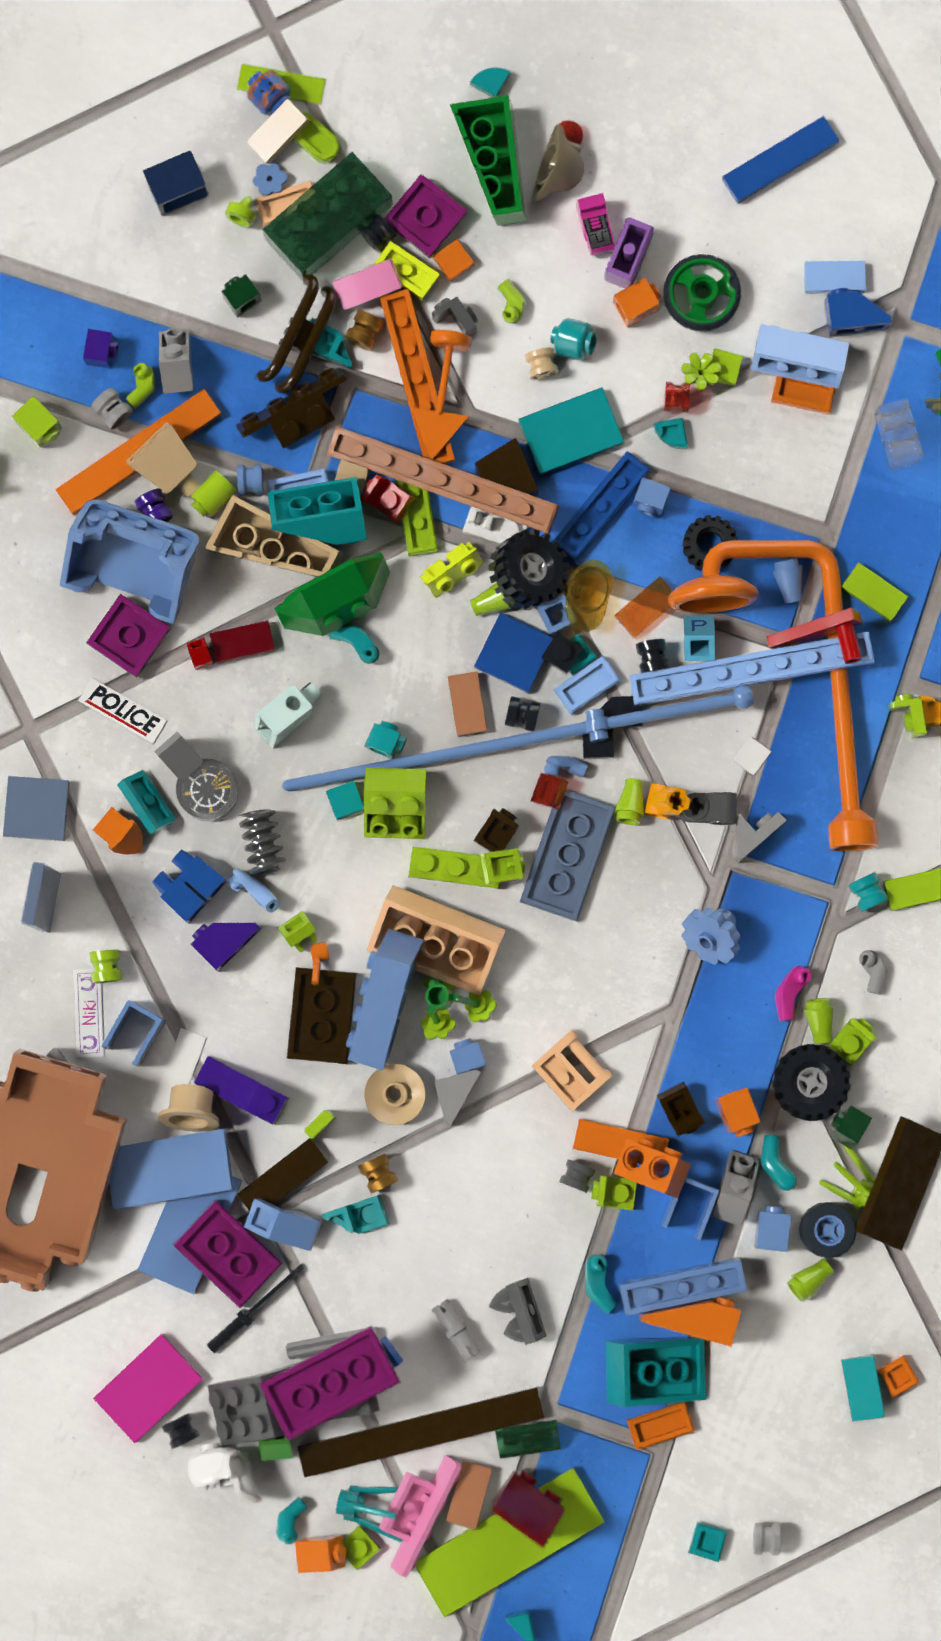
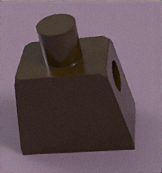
M517 438L512 439L475 463L477 476L535 497L538 496V488Z

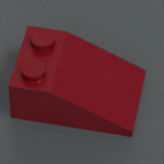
M513 1470L492 1500L491 1511L544 1548L564 1512V1506L560 1504L563 1499L550 1489L543 1492L536 1487L537 1480L524 1470L520 1474Z

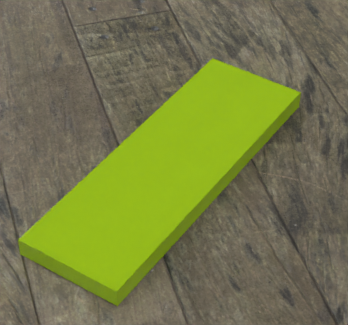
M573 1467L538 1487L543 1492L547 1489L555 1492L563 1499L560 1504L564 1506V1512L544 1548L533 1542L498 1515L493 1514L479 1522L476 1530L468 1529L418 1559L415 1567L444 1617L605 1523Z

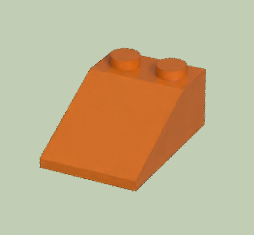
M715 1297L714 1301L705 1299L639 1313L638 1319L644 1323L732 1347L741 1310L735 1307L736 1302L733 1300Z

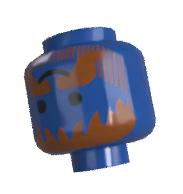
M272 70L264 73L258 71L248 81L250 87L247 91V98L264 115L273 114L287 99L291 100L289 97L291 93L290 86Z

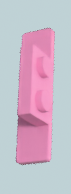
M447 1455L444 1456L432 1482L406 1471L387 1510L396 1513L397 1517L396 1519L384 1517L379 1526L382 1531L403 1540L391 1563V1568L405 1578L408 1577L410 1571L416 1566L420 1550L424 1542L430 1538L432 1526L438 1514L443 1511L446 1505V1498L452 1486L459 1479L462 1465Z

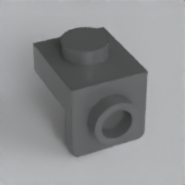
M457 296L452 300L445 298L434 306L435 310L432 312V319L435 324L451 315L462 333L470 337L477 333L475 323L478 322L475 313L469 306L465 308Z

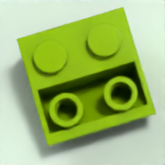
M366 767L364 782V837L425 839L426 769Z

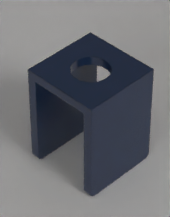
M191 151L184 152L142 170L161 216L208 196L205 181Z

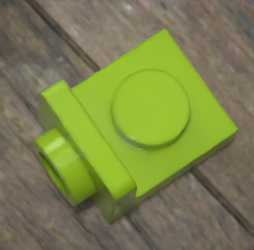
M913 694L895 696V701L890 702L888 705L889 711L907 709V713L903 714L905 731L911 732V738L924 737L927 731L921 697L913 698Z
M518 848L480 854L485 885L516 881L523 878L525 862L523 856L519 855Z
M860 1017L858 1021L851 1018L827 1047L838 1053L841 1059L849 1066H852L877 1037L872 1033L874 1028L863 1018Z
M600 1175L599 1181H593L591 1199L597 1200L596 1206L633 1210L636 1182L626 1178Z

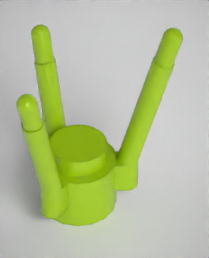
M842 1145L866 1180H857L841 1164L834 1162L833 1166L855 1186L852 1190L855 1196L824 1180H820L819 1184L851 1202L859 1209L861 1206H865L875 1178L870 1174L855 1151Z

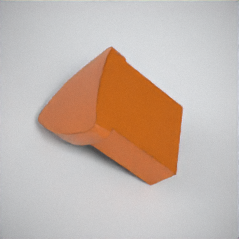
M113 807L110 808L93 829L96 834L109 844L108 848L115 853L129 855L140 853L143 849V836L138 824L132 819L127 820Z

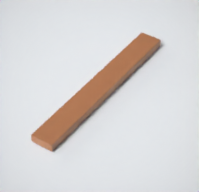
M338 426L335 428L327 452L329 456L366 467L379 474L547 534L551 532L560 506Z

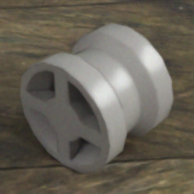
M755 1523L753 1531L754 1555L770 1552L772 1555L779 1556L781 1545L780 1524L764 1527L761 1523Z

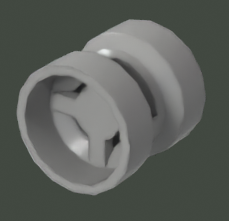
M113 387L100 394L91 405V408L97 415H102L105 418V423L111 430L122 425L133 413V409L128 403H123L119 399L120 395Z

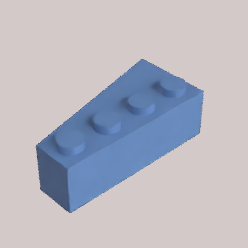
M388 929L377 952L371 951L366 967L371 969L370 977L364 978L360 989V995L364 996L362 1004H357L353 1016V1021L358 1023L356 1030L351 1029L346 1043V1047L351 1048L348 1060L383 1071L390 1057L400 1019L397 1018L401 1016L408 993L405 990L407 991L416 968L414 961L421 950L424 939Z

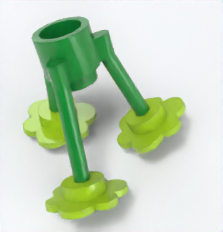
M429 975L423 980V985L428 987L425 999L430 1006L425 1013L426 1018L420 1021V1025L424 1029L425 1037L429 1040L436 1039L437 1037L445 1039L448 1036V1032L455 1028V1020L449 1017L450 1013L447 1010L453 1002L465 1004V1009L469 1011L468 1017L472 1022L488 1021L491 1017V1012H494L497 1008V1002L494 998H491L492 993L490 990H483L480 996L470 992L469 998L452 993L451 990L456 988L454 985Z

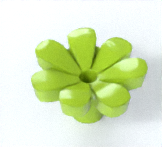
M697 353L689 355L690 364L683 363L681 366L682 373L686 375L684 377L686 384L692 385L695 383L697 389L703 391L707 383L711 385L717 383L719 377L716 374L720 372L721 366L719 363L711 364L712 354L705 353L702 359H700Z

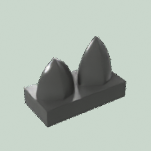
M528 1278L507 1285L493 1297L489 1304L490 1308L502 1313H515L516 1316L508 1323L504 1331L506 1337L514 1341L524 1342L525 1345L547 1337Z

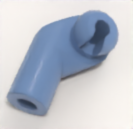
M550 756L546 760L547 764L544 767V772L550 776L557 777L562 769L583 778L589 764L570 756Z

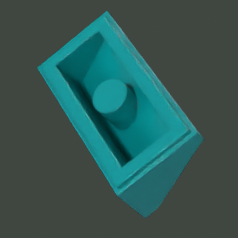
M870 1354L842 1359L841 1363L852 1421L884 1418L874 1356Z

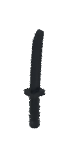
M300 1264L247 1313L243 1309L236 1314L238 1317L207 1343L208 1348L213 1353H216L245 1325L248 1327L254 1321L250 1317L305 1267Z

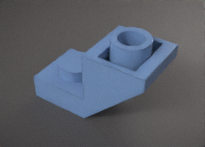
M254 1199L244 1228L269 1240L311 1251L322 1222L298 1210L285 1211L262 1199Z

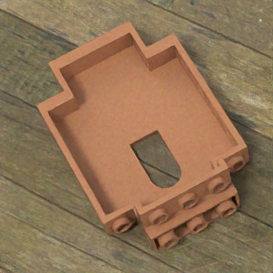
M20 1048L13 1053L6 1082L0 1081V1282H16L21 1284V1288L27 1291L38 1292L39 1290L43 1291L49 1284L56 1257H59L62 1263L71 1266H77L78 1263L83 1265L87 1260L127 1118L98 1110L107 1074ZM19 1164L48 1172L35 1218L31 1223L25 1225L14 1223L7 1213V1205Z

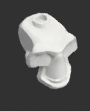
M218 1443L200 1446L201 1452L190 1456L187 1463V1474L196 1488L204 1491L215 1487L220 1489L222 1485H234L237 1497L254 1503H262V1498L258 1496L259 1492L254 1482L251 1462L248 1460V1451H239L232 1447L219 1448Z

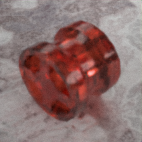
M672 381L665 382L664 411L670 412L672 409H679L681 412L688 413L690 384L683 382L681 385H674Z

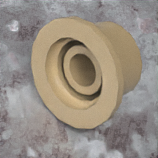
M192 1084L173 1086L170 1092L169 1108L158 1113L159 1122L165 1126L183 1131L203 1132L216 1129L220 1121L217 1116L211 1113L213 1091L206 1087Z

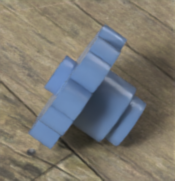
M705 908L702 912L699 909H694L682 922V926L685 929L682 933V938L686 942L688 949L697 951V955L701 960L708 961L714 965L719 960L727 964L739 952L740 946L737 942L741 937L736 929V918L730 911L726 909L714 911L711 908Z

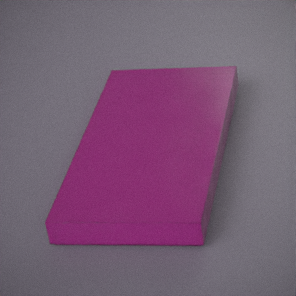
M371 1325L265 1380L259 1385L289 1441L393 1387L401 1381Z

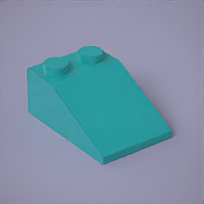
M357 477L267 492L272 530L336 545L354 544L367 540Z
M690 1337L606 1341L607 1403L622 1407L706 1400L704 1339Z

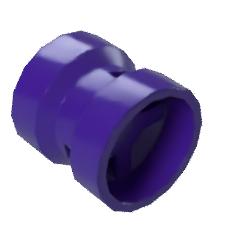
M160 488L148 491L134 501L138 511L143 512L144 515L165 522L170 521L174 517L170 507L164 503L165 497Z

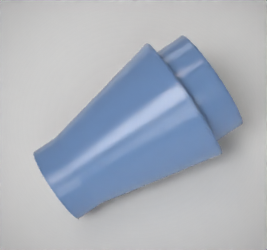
M798 559L774 563L775 570L772 572L784 598V603L802 601V565L798 564Z

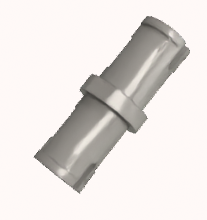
M447 1299L441 1303L446 1313H443L439 1305L431 1311L434 1312L447 1332L445 1335L448 1340H452L463 1357L464 1362L472 1358L467 1348L471 1350L474 1356L479 1354L481 1349L478 1348L469 1334L466 1323L461 1321Z

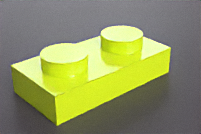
M390 241L374 264L392 258L403 288L409 289L410 293L423 301L439 279L440 274Z

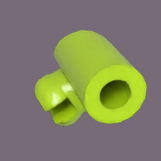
M139 363L134 367L133 374L136 377V388L125 398L134 409L140 406L155 390L154 372L145 363Z

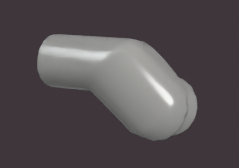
M863 951L859 956V962L870 975L867 992L881 995L888 971L887 966L875 951Z

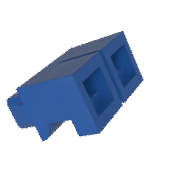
M181 849L171 862L182 873L173 880L162 871L152 883L162 894L160 897L189 924L207 903L194 893L187 884L189 883L204 898L210 901L225 885L227 880L198 856L194 858L191 854Z

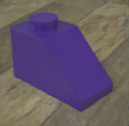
M211 923L209 926L203 924L192 935L195 940L191 945L219 972L261 928L256 923Z

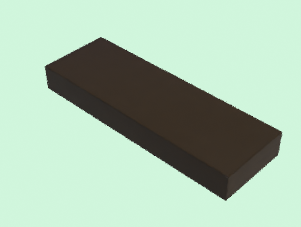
M309 1138L237 1193V1195L249 1211L254 1199H262L274 1205L325 1166L328 1160L312 1139Z

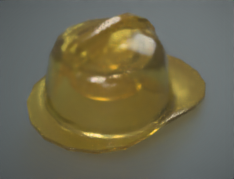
M588 560L583 562L569 574V580L564 583L566 586L564 593L566 596L565 610L567 618L572 626L579 631L589 632L596 629L602 623L605 616L613 580L608 566L601 561Z

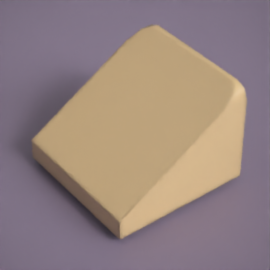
M340 460L335 480L357 477L361 499L370 471L366 467Z

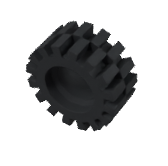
M706 515L705 518L701 519L699 517L694 523L689 525L683 539L684 556H687L689 564L695 565V569H703V561L707 555L699 548V539L702 535L714 533L720 537L722 542L738 540L735 534L736 530L734 527L731 528L728 520L723 521L717 515L716 518ZM733 558L725 560L721 568L727 567Z

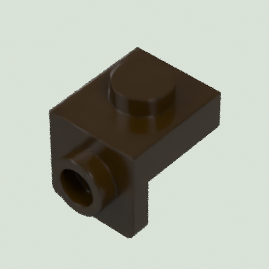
M504 808L500 812L493 809L473 841L489 852L504 850L519 828V825L515 822L517 817Z
M684 1081L656 1095L677 1136L693 1133L699 1126L705 1123Z

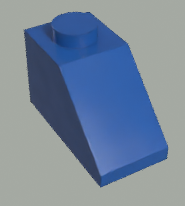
M848 288L835 289L831 291V294H827L824 301L829 337L888 330L892 323L889 314L858 291L849 292Z

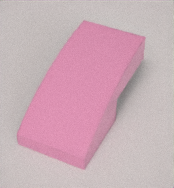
M392 258L332 282L343 310L403 287Z

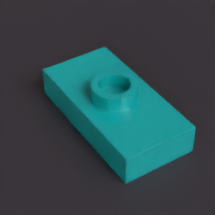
M144 770L122 779L117 784L150 835L171 825L176 820Z

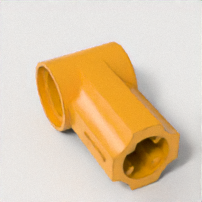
M651 784L644 814L670 820L671 815H680L682 811L688 810L691 799L686 795L685 789Z

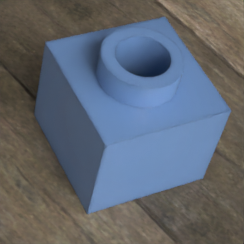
M642 477L633 506L638 507L637 511L647 516L661 515L671 487Z
M564 594L544 605L537 606L549 635L577 623ZM554 610H560L563 613V618L560 621H554L551 618Z
M471 1038L453 1043L455 1049L449 1052L456 1074L486 1066L479 1042L472 1043Z

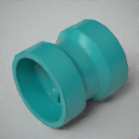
M876 872L848 885L851 892L861 898L858 901L861 912L889 899L886 892L881 890L878 885L879 878Z

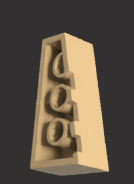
M234 495L230 498L204 548L212 552L318 577L335 568L343 555L342 552L321 541L272 530L270 514Z

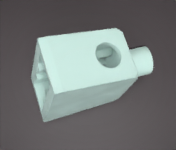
M311 682L300 691L294 685L290 686L257 712L254 722L255 729L272 748H275L310 717L313 709L311 704L321 697L320 691Z

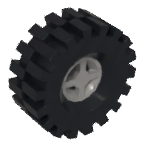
M528 529L517 532L500 543L490 559L494 560V562L489 564V571H494V575L490 576L491 583L497 582L498 587L494 590L497 594L503 592L505 597L502 600L507 604L514 601L513 607L516 609H520L523 606L524 610L537 609V606L554 600L564 591L566 586L563 584L569 580V575L564 574L565 571L570 569L569 563H563L562 560L567 557L565 551L559 553L557 547L560 544L557 540L551 543L549 541L551 535L544 533L539 536L540 531L536 529L530 532Z
M801 1045L789 1050L779 1059L773 1071V1081H771L775 1093L773 1095L779 1102L780 1107L794 1118L805 1121L826 1119L831 1117L832 1114L837 1113L843 1103H846L848 1099L847 1094L851 1088V1084H849L850 1072L846 1069L845 1065L847 1064L834 1050H830L823 1045Z

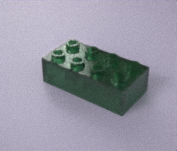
M351 152L262 229L264 239L302 280L306 274L313 275L355 239L360 234L359 230L363 226H369L376 214L381 216L393 205L392 195L361 160Z

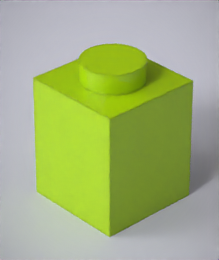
M34 396L12 415L14 421L40 448L44 444H51L60 435L59 430L62 428L60 423Z

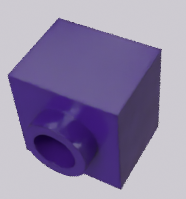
M88 329L83 354L86 365L110 368L111 360L117 359L119 346L118 342H115L112 332Z

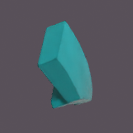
M311 317L309 321L314 324L316 319ZM326 325L313 353L349 369L352 361L347 354L342 333L339 334L338 330Z
M380 1195L322 1214L323 1219L338 1224L350 1233L360 1234L390 1224Z

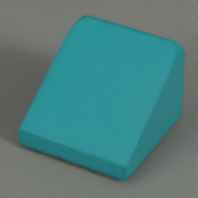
M527 1609L505 1615L506 1621L525 1641H536L530 1612Z

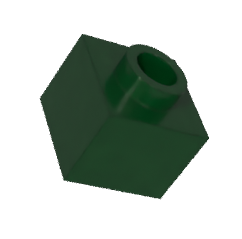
M246 274L241 278L236 276L230 279L224 285L225 289L221 291L224 300L237 318L262 301L260 293Z
M852 1105L844 1112L839 1110L830 1125L835 1128L830 1137L851 1150L859 1143L872 1117Z

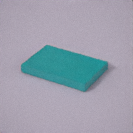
M602 387L518 419L540 476L624 444Z

